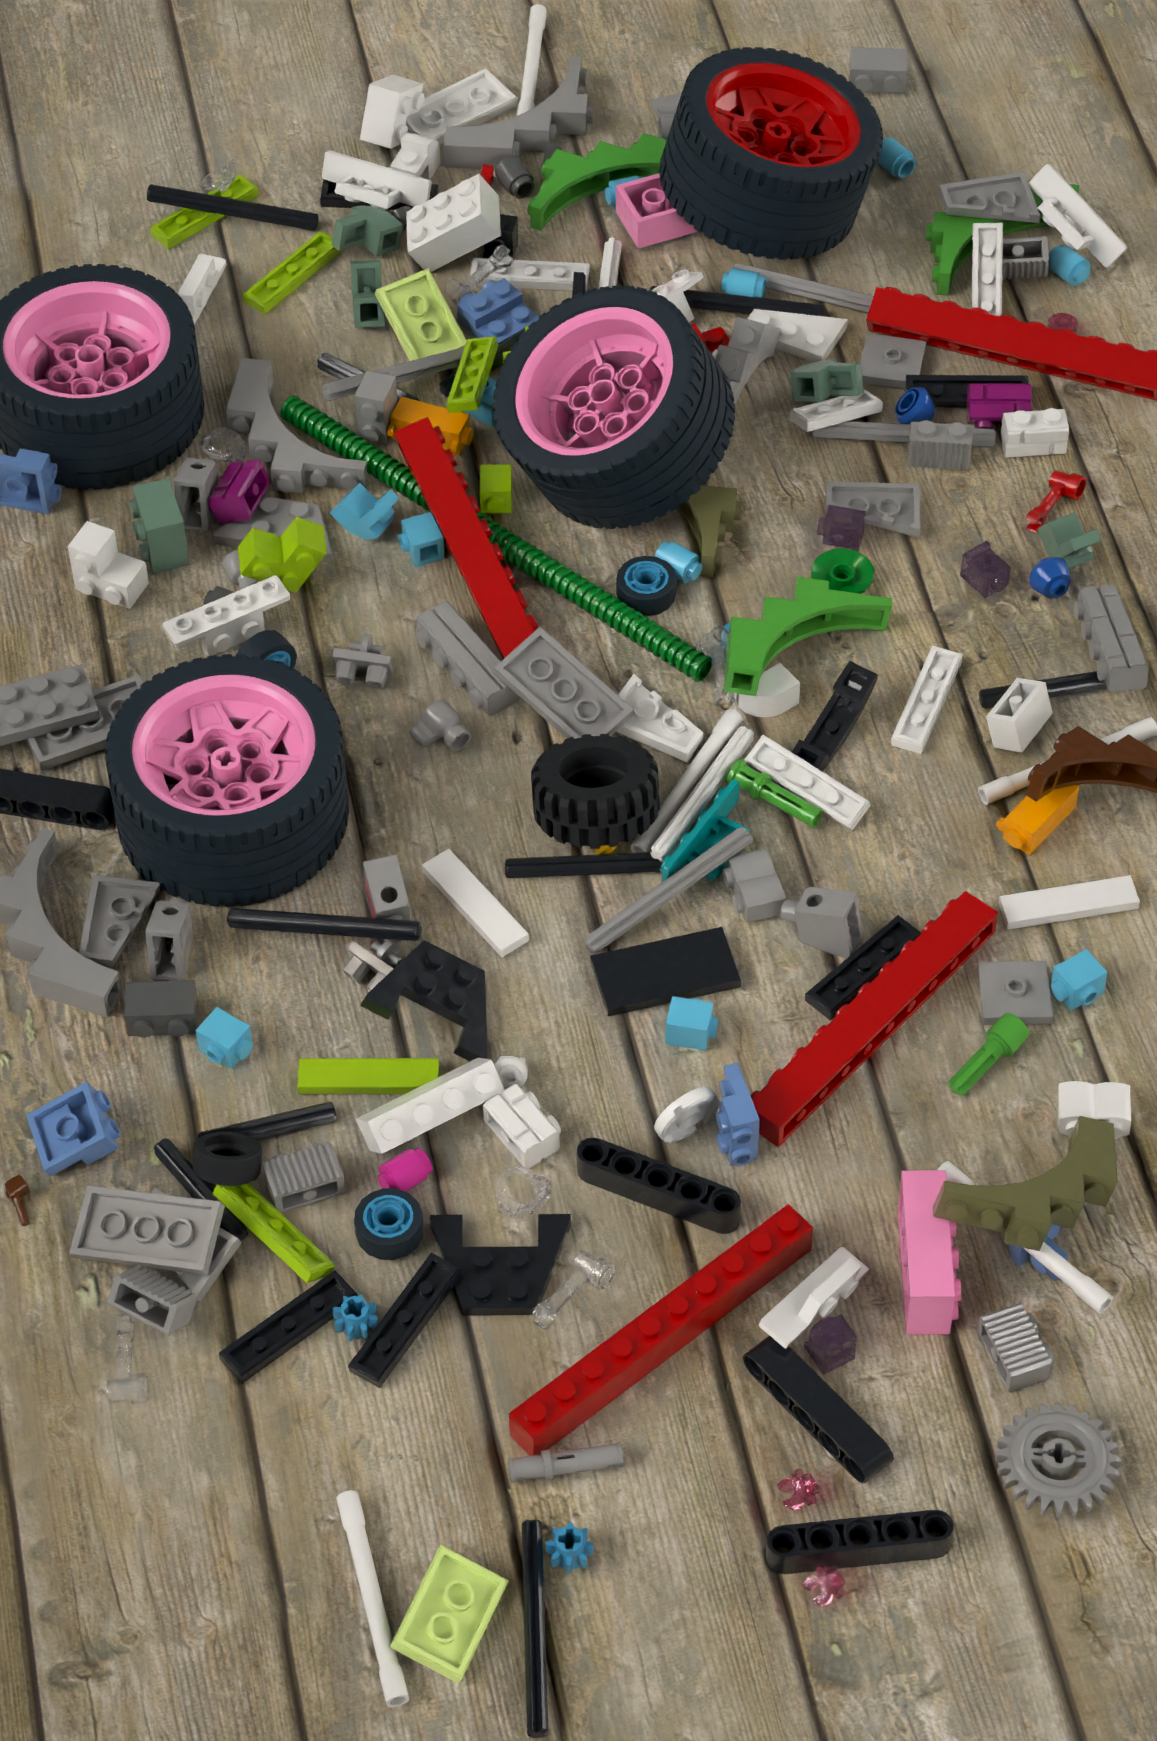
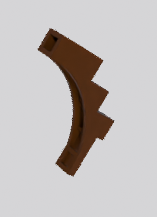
M1077 726L1067 734L1062 733L1053 747L1056 752L1042 764H1036L1032 768L1028 776L1030 783L1026 796L1037 802L1055 789L1081 784L1121 785L1157 793V752L1129 734L1119 741H1113L1108 745Z

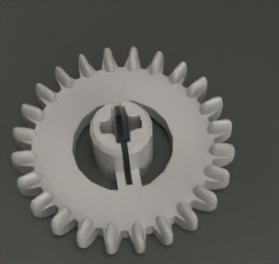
M1055 1403L1053 1410H1049L1046 1404H1040L1038 1413L1032 1408H1026L1025 1418L1021 1415L1013 1416V1425L1004 1426V1436L997 1440V1447L1000 1450L995 1454V1461L1001 1463L997 1468L998 1476L1007 1475L1003 1482L1004 1489L1017 1485L1013 1492L1014 1501L1025 1494L1027 1495L1025 1506L1027 1510L1035 1502H1040L1041 1516L1045 1515L1050 1505L1054 1507L1057 1519L1061 1517L1064 1506L1068 1507L1072 1518L1077 1515L1078 1504L1082 1505L1086 1513H1090L1092 1508L1091 1498L1098 1505H1102L1104 1493L1112 1494L1114 1489L1112 1482H1117L1119 1479L1117 1468L1120 1467L1121 1459L1115 1455L1118 1452L1119 1446L1114 1442H1109L1112 1438V1432L1109 1430L1100 1431L1103 1422L1099 1419L1090 1422V1412L1083 1411L1080 1415L1076 1414V1406L1070 1405L1067 1411H1065L1061 1403ZM1058 1435L1076 1442L1082 1450H1075L1069 1441L1061 1438L1047 1441L1043 1448H1033L1037 1441L1045 1437ZM1034 1465H1040V1472H1038ZM1074 1467L1084 1468L1079 1475L1071 1478Z

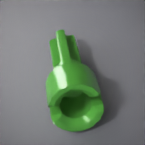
M1004 1013L985 1033L986 1043L948 1081V1085L953 1093L960 1096L965 1095L1001 1056L1011 1057L1028 1039L1027 1037L1030 1032L1018 1017L1011 1013Z

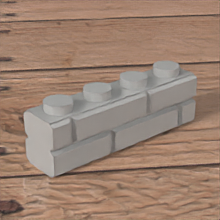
M1115 584L1103 585L1098 589L1096 586L1081 588L1079 590V600L1074 602V616L1076 620L1082 621L1083 640H1089L1091 660H1097V676L1099 681H1105L1110 693L1123 692L1126 689H1129V691L1144 689L1147 687L1149 666L1118 588Z
M445 601L435 606L433 610L429 609L418 615L416 618L417 631H415V637L422 648L428 647L432 651L436 664L440 668H447L457 688L463 687L468 692L469 700L476 709L481 707L487 715L492 716L502 711L503 707L507 708L519 702L520 696L494 674V667L501 660L449 602Z

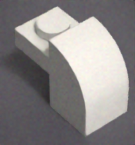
M406 133L401 138V149L391 163L390 168L430 180L441 164L438 141Z
M779 663L763 672L756 696L739 694L738 707L745 713L756 717L780 715L799 704L800 682Z

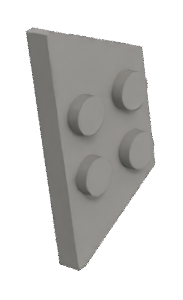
M263 496L248 521L236 522L234 520L232 523H225L214 533V542L218 545L238 548L253 527L281 536L295 517L323 526L324 523L319 505ZM324 527L327 554L322 559V562L331 563L332 554Z

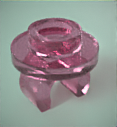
M796 1469L792 1472V1479L785 1478L777 1484L778 1489L784 1493L794 1489L792 1497L783 1501V1505L789 1510L799 1509L804 1502L808 1506L816 1503L815 1494L819 1493V1488L814 1477L809 1472L805 1474L801 1469Z
M820 1564L816 1567L818 1576H809L802 1584L809 1591L818 1585L821 1586L820 1595L812 1601L815 1605L824 1607L831 1602L833 1596L837 1599L844 1596L842 1587L846 1583L835 1567L830 1566L827 1568Z

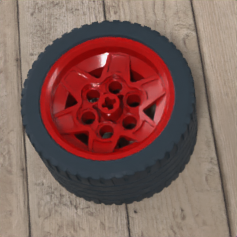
M743 47L742 49L734 48L731 51H721L720 54H713L711 57H707L698 63L685 81L660 160L659 176L662 182L661 185L667 199L670 200V204L674 209H677L676 212L681 217H684V220L689 225H693L694 229L699 233H704V236L716 240L715 242L722 246L726 245L729 249L740 250V253L747 255L750 253L760 258L764 256L767 259L778 258V260H786L790 258V260L799 259V257L802 259L809 258L811 255L816 256L821 254V252L824 253L834 248L850 233L882 149V125L875 108L871 106L868 98L864 97L863 92L860 89H856V86L851 81L848 82L846 77L841 74L838 75L835 70L825 67L820 62L816 63L811 58L801 57L800 54H791L785 50L777 51L774 48L764 49L763 47H755L752 49L751 47Z

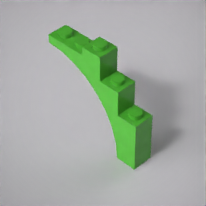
M643 133L638 142L632 144L630 150L600 141L595 149L588 153L587 158L556 149L551 158L545 160L542 167V175L545 176V180L536 198H532L528 205L527 213L530 215V228L541 231L555 215L568 205L586 196L604 191L605 188H608L609 181L636 175L640 178L658 174L660 160L667 140Z
M1069 184L1079 194V185ZM1031 189L1038 207L1043 200ZM935 211L933 223H927L925 241H931L930 253L935 254V262H940V265L934 264L932 282L937 283L936 295H949L952 280L959 268L973 254V223H1003V236L1029 228L1047 227L1049 225L1042 219V216H1040L1039 223L946 215L945 212Z
M797 577L792 600L764 597L760 620L731 617L726 641L724 692L756 696L760 678L767 665L781 651L795 642L810 636L849 629L886 631L892 608V598L829 589V581Z

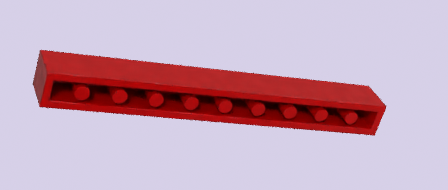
M876 287L866 319L868 331L892 337L927 341L926 345L1157 401V350H1148L1146 352L1135 349L1133 345L1128 343H1118L1117 345L1106 342L1105 339L1099 336H1079L1069 329L1054 330L1047 328L1046 325L1040 322L1032 321L1029 324L1018 321L1017 318L1011 315L1003 314L996 316L977 307L967 309L960 307L952 301L937 302L923 294H914L912 296L904 294L894 287H885V289Z
M426 417L394 431L404 459L502 659H504L539 627L533 614L527 616L524 611L528 606L521 590L514 591L512 584L516 582L509 566L502 567L500 563L504 557L497 542L491 544L488 537L492 536V533L485 518L479 520L476 515L480 512L479 506L474 496L468 497L465 492L469 487L463 473H456L453 468L457 466L451 449L444 450L442 446L446 441L440 427L436 426L433 428L429 418Z
M967 891L963 892L956 900L951 899L944 907L942 914L935 921L933 919L928 921L921 934L914 941H908L903 946L900 955L893 962L888 961L885 963L878 976L871 983H865L858 991L857 997L849 1005L847 1003L842 1005L837 1011L835 1018L827 1026L822 1025L814 1034L813 1040L805 1048H798L790 1062L783 1069H777L771 1075L768 1084L760 1092L756 1090L750 1095L760 1119L759 1134L779 1147L995 933L998 912Z
M787 1204L509 1413L510 1436L529 1456L540 1455L541 1450L550 1449L812 1250L813 1226L792 1206Z

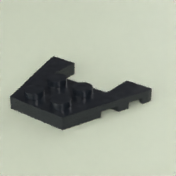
M425 940L385 976L361 1002V1007L388 1020L401 995L463 1027L454 1049V1054L469 1062L476 1058L487 1059L485 971Z
M538 1214V1246L462 1247L463 1215H430V1227L437 1240L441 1257L460 1267L463 1273L453 1287L462 1315H536L549 1284L555 1261L561 1253L564 1238L570 1230L571 1214Z

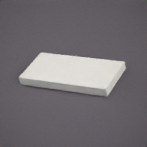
M483 69L424 98L423 105L419 111L407 116V133L435 139L440 145L444 143L446 126L481 125L517 107L519 103L518 97L487 69Z

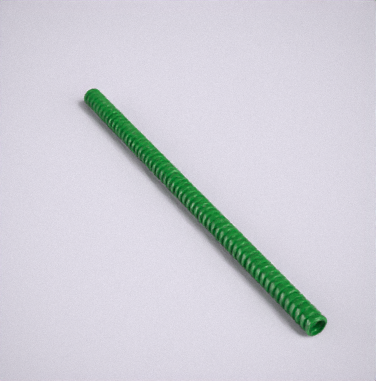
M292 395L284 401L280 410V417L283 420L288 421L289 424L302 430L311 438H315L319 443L329 447L345 459L367 461L368 474H372L374 478L379 479L382 483H386L388 487L393 488L396 492H400L404 497L414 501L418 506H422L423 509L430 512L409 467L403 462H399L398 459L377 448L376 445L363 439L354 431H350L346 426H342L341 423L336 422L333 418L328 417L327 414L301 400L297 395ZM482 512L476 514L479 520L485 518L492 533V536L488 537L491 544L497 542L504 557L503 560L508 561L513 566H517L520 571H524L527 575L532 576L533 579L539 580L541 584L562 595L563 598L569 599L572 604H576L580 609H584L588 614H592L594 618L599 619L602 623H607L610 628H614L616 632L622 633L626 638H630L632 642L645 648L646 651L653 652L654 656L660 657L664 662H668L671 667H676L679 672H684L687 677H692L693 681L699 682L709 674L712 668V658L705 655L702 651H697L694 646H689L688 642L681 641L680 637L674 636L672 632L666 631L662 626H658L656 622L651 621L647 616H643L638 611L635 612L634 608L628 607L626 603L620 602L616 597H612L609 592H605L602 588L597 587L596 584L590 583L588 579L582 578L580 574L575 573L571 568H567L566 565L560 564L558 560L552 559L550 555L537 549L536 546L530 545L528 541L523 540L512 531H508L506 527L500 526L498 522L493 521L490 517H486Z

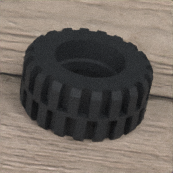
M600 733V736L584 734L581 738H567L562 744L555 743L550 746L548 752L544 751L533 765L531 771L535 821L550 838L554 836V839L562 844L570 843L572 847L582 848V846H590L591 849H600V846L609 845V847L618 846L619 842L622 841L630 842L636 838L637 834L642 835L649 829L650 825L656 820L660 810L657 762L646 748H643L636 741L629 742L626 737L618 735L616 738L611 737L610 734Z

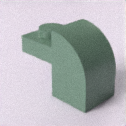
M355 206L352 207L350 216L336 220L332 245L338 251L363 244L375 256H379L399 249L403 224L393 215L380 208Z
M380 260L350 261L355 328L385 326L384 311L374 294L376 289L382 287Z
M825 360L802 365L790 372L793 402H822L830 396H859L864 393L861 363H839L838 360Z
M1076 512L1050 521L1037 528L1050 557L1063 558L1068 563L1069 568L1094 559L1092 545L1102 541L1097 529L1084 534Z

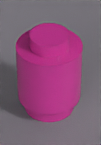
M407 1149L380 1165V1174L377 1178L382 1189L395 1188L407 1192L427 1180L428 1174L433 1171V1167L429 1157L422 1149Z

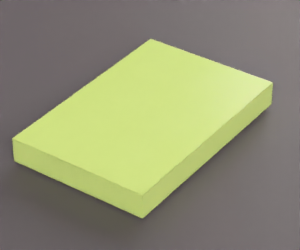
M429 268L376 289L374 294L409 361L465 347L467 340Z
M440 1545L392 1640L390 1648L459 1684L509 1580Z

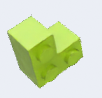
M295 517L281 536L253 527L238 546L240 575L258 581L277 576L287 590L296 593L327 554L324 526Z

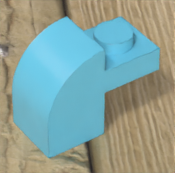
M359 483L333 508L330 514L347 531L365 540H374L395 519L392 515L395 512L392 506L399 497L390 489L377 500Z

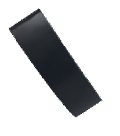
M849 661L833 686L834 693L804 741L799 739L792 753L823 772L835 757L860 717L875 686L878 674Z

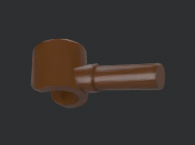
M17 1175L5 1183L6 1196L10 1202H13L21 1226H27L30 1224L21 1197L29 1193V1188L22 1176Z

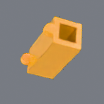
M401 397L390 416L387 436H390L391 439L396 440L394 431L428 417L433 428L439 426L446 441V443L442 444L444 450L450 448L453 455L460 457L465 445L469 446L471 444L474 429L470 427V414L463 412L448 413L447 408Z
M1073 785L1055 789L1037 802L1026 796L1006 818L1001 817L996 822L997 828L1003 832V839L1012 847L1031 855L1076 808L1080 786Z

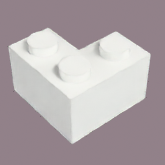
M390 75L370 83L360 140L390 149L400 145L401 138L408 132L406 126L407 116L418 112L423 105V83L397 75Z
M86 521L68 545L75 589L84 594L93 595L107 600L111 604L130 609L149 584L146 562L119 553L115 531Z

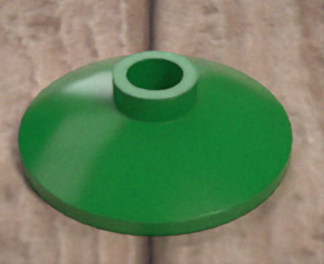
M844 548L832 549L820 554L814 560L811 566V579L829 581V589L862 594L873 582L874 568L866 556L855 550Z

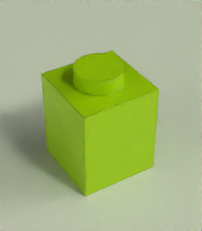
M511 464L480 465V504L482 513H512Z

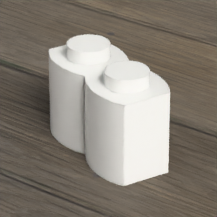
M1081 1081L1059 1083L1057 1094L1058 1133L1070 1137L1079 1116L1113 1123L1115 1139L1129 1135L1131 1127L1130 1085L1117 1082H1104L1095 1085Z

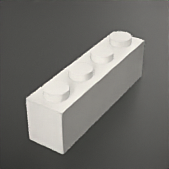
M476 1058L356 1118V1121L369 1150L383 1154L488 1101L494 1096L502 1094L505 1089L492 1060Z

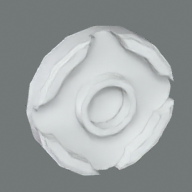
M701 1087L694 1089L672 1102L657 1118L654 1129L661 1140L663 1139L665 1142L680 1141L695 1133L697 1130L695 1124L700 1120L704 1124L708 1122L717 1112L720 1101L712 1088Z

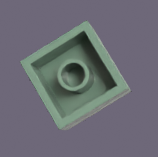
M169 478L132 486L134 499L129 500V507L132 518H137V521L132 522V527L136 540L143 542L139 544L143 561H149L153 574L190 565L184 521Z

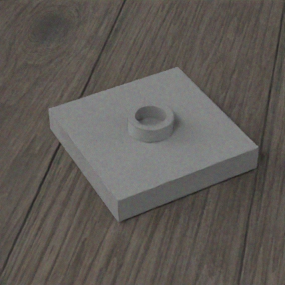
M867 333L861 358L863 383L906 389V375H921L927 341Z
M1047 961L978 962L977 974L982 1025H993L1004 1013L1015 1015L1024 1024H1052L1053 1013Z

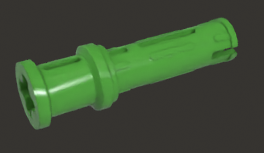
M743 759L736 761L729 771L726 784L729 785L733 779L738 781L739 788L750 793V798L754 800L764 799L782 811L808 824L811 828H814L819 823L823 815V809L817 808L773 783L772 778L766 772L759 773L748 767L747 762Z

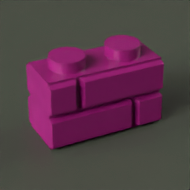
M969 384L967 387V424H975V428L992 429L993 424H1002L1003 413L1019 410L1031 411V384Z
M255 459L247 460L245 463L240 461L229 464L224 474L219 478V482L208 500L209 509L213 512L217 522L224 524L232 523L234 520L236 522L248 521L271 482L262 461Z

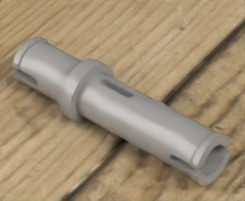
M620 1442L550 1453L549 1450H541L540 1455L508 1458L511 1483L544 1477L545 1481L553 1480L555 1475L617 1466L623 1467L624 1464Z

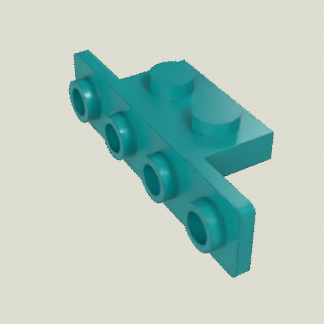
M733 779L726 788H721L718 791L713 805L709 810L705 809L701 812L696 826L691 832H686L682 836L677 850L672 855L668 854L665 857L660 868L662 882L740 827L746 828L726 818L739 801L738 781ZM727 861L704 877L715 882L721 875L722 869L726 868Z

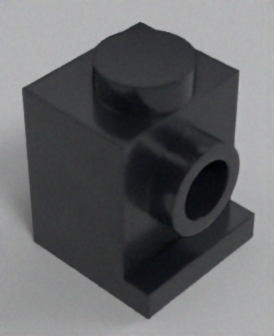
M500 214L501 236L484 244L483 258L513 260L518 246V217Z

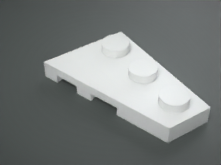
M754 309L747 318L781 328L776 349L811 362L825 361L848 326V319Z
M633 674L618 694L622 700L634 709L633 716L616 732L688 762L703 741V731L678 710H671L662 702L660 695L654 690L652 692L647 690L641 684V679Z

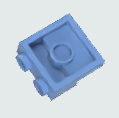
M505 278L498 282L494 280L488 281L482 291L474 295L471 293L465 294L457 304L458 322L476 338L496 337L498 345L524 330L525 326H529L533 321L536 322L539 319V316L523 303V294Z
M21 448L16 457L0 454L1 506L49 515L54 503H58L61 496V486L54 482L57 476V464L51 462L50 454Z
M734 1063L724 1066V1081L719 1082L722 1098L719 1103L720 1113L716 1114V1119L720 1132L716 1133L715 1136L720 1154L726 1153L730 1166H742L758 1159L760 1119L739 1064Z
M85 1082L27 1114L43 1169L50 1176L80 1160L90 1165L118 1149L115 1139L120 1137L121 1133L115 1121L107 1116L106 1111L111 1109V1103L104 1091H97L88 1082Z

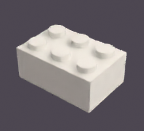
M480 174L462 181L455 187L437 194L434 198L421 205H416L406 212L408 253L424 270L429 268L430 272L501 236L499 195Z

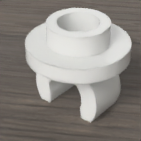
M501 1056L496 1061L494 1066L504 1089H508L514 1084H518L521 1087L526 1082L528 1069L525 1058Z

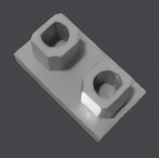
M365 634L362 643H350V650L334 648L332 657L336 665V680L338 683L351 685L354 684L356 671L367 672L366 686L383 689L388 675L393 676L395 666L392 665V657L390 655H383V646L373 645L372 635Z
M388 940L383 945L375 941L371 946V950L376 953L375 956L352 941L347 947L351 957L345 964L343 972L359 984L370 970L376 975L367 986L371 991L394 969L389 966L391 963L397 966L403 960V958L397 955L399 944L393 940Z

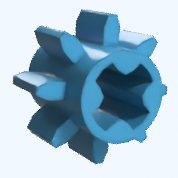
M363 1294L349 1298L343 1296L341 1307H333V1316L336 1319L334 1322L335 1332L341 1333L344 1331L350 1342L353 1339H368L370 1328H376L378 1325V1318L375 1316L377 1313L376 1303L371 1302L367 1304L363 1299Z
M569 1522L567 1526L561 1529L554 1527L552 1529L554 1541L546 1542V1553L553 1554L551 1566L554 1568L559 1565L566 1569L567 1574H570L573 1569L579 1566L586 1568V1555L594 1554V1543L587 1541L588 1529L584 1528L580 1531L573 1526L572 1522Z

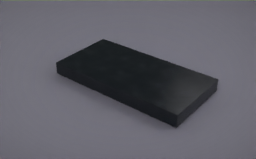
M722 927L590 955V964L608 1016L671 1003L672 996L689 999L741 987V978Z

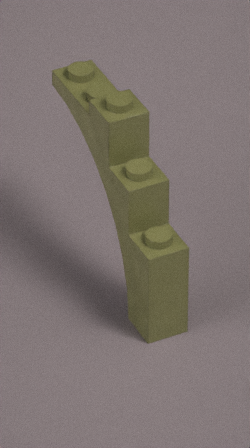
M707 481L705 485L702 484L700 486L701 489L695 495L692 494L688 501L684 504L683 502L679 504L676 510L689 524L697 539L701 554V564L703 565L701 576L714 578L715 565H721L723 546H718L719 542H725L726 532L733 533L735 520H741L742 502L737 501V488L708 486Z
M1079 1116L1068 1140L1066 1157L1060 1164L1035 1178L1019 1183L998 1186L968 1185L944 1181L933 1205V1217L1004 1233L1005 1244L1040 1251L1051 1224L1073 1229L1085 1203L1103 1207L1107 1206L1118 1182L1114 1124Z

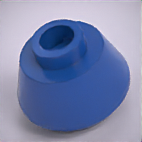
M923 387L911 388L900 397L895 408L896 419L899 423L911 424V421H932L935 415V405L927 390Z
M1048 557L1041 560L1033 567L1029 577L1030 587L1047 598L1063 596L1068 591L1071 583L1068 563L1059 557Z

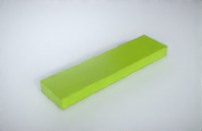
M239 174L207 194L251 201L259 196V189L243 175ZM181 208L151 226L150 234L169 250L226 215Z
M319 231L242 294L243 302L265 315L343 250L338 251L332 245L333 237Z
M491 336L467 340L446 403L448 413L479 409L498 349L496 337Z
M299 1058L298 1094H406L439 1077V1058Z
M249 1183L238 1186H215L212 1194L306 1283L324 1278L333 1272L335 1264Z

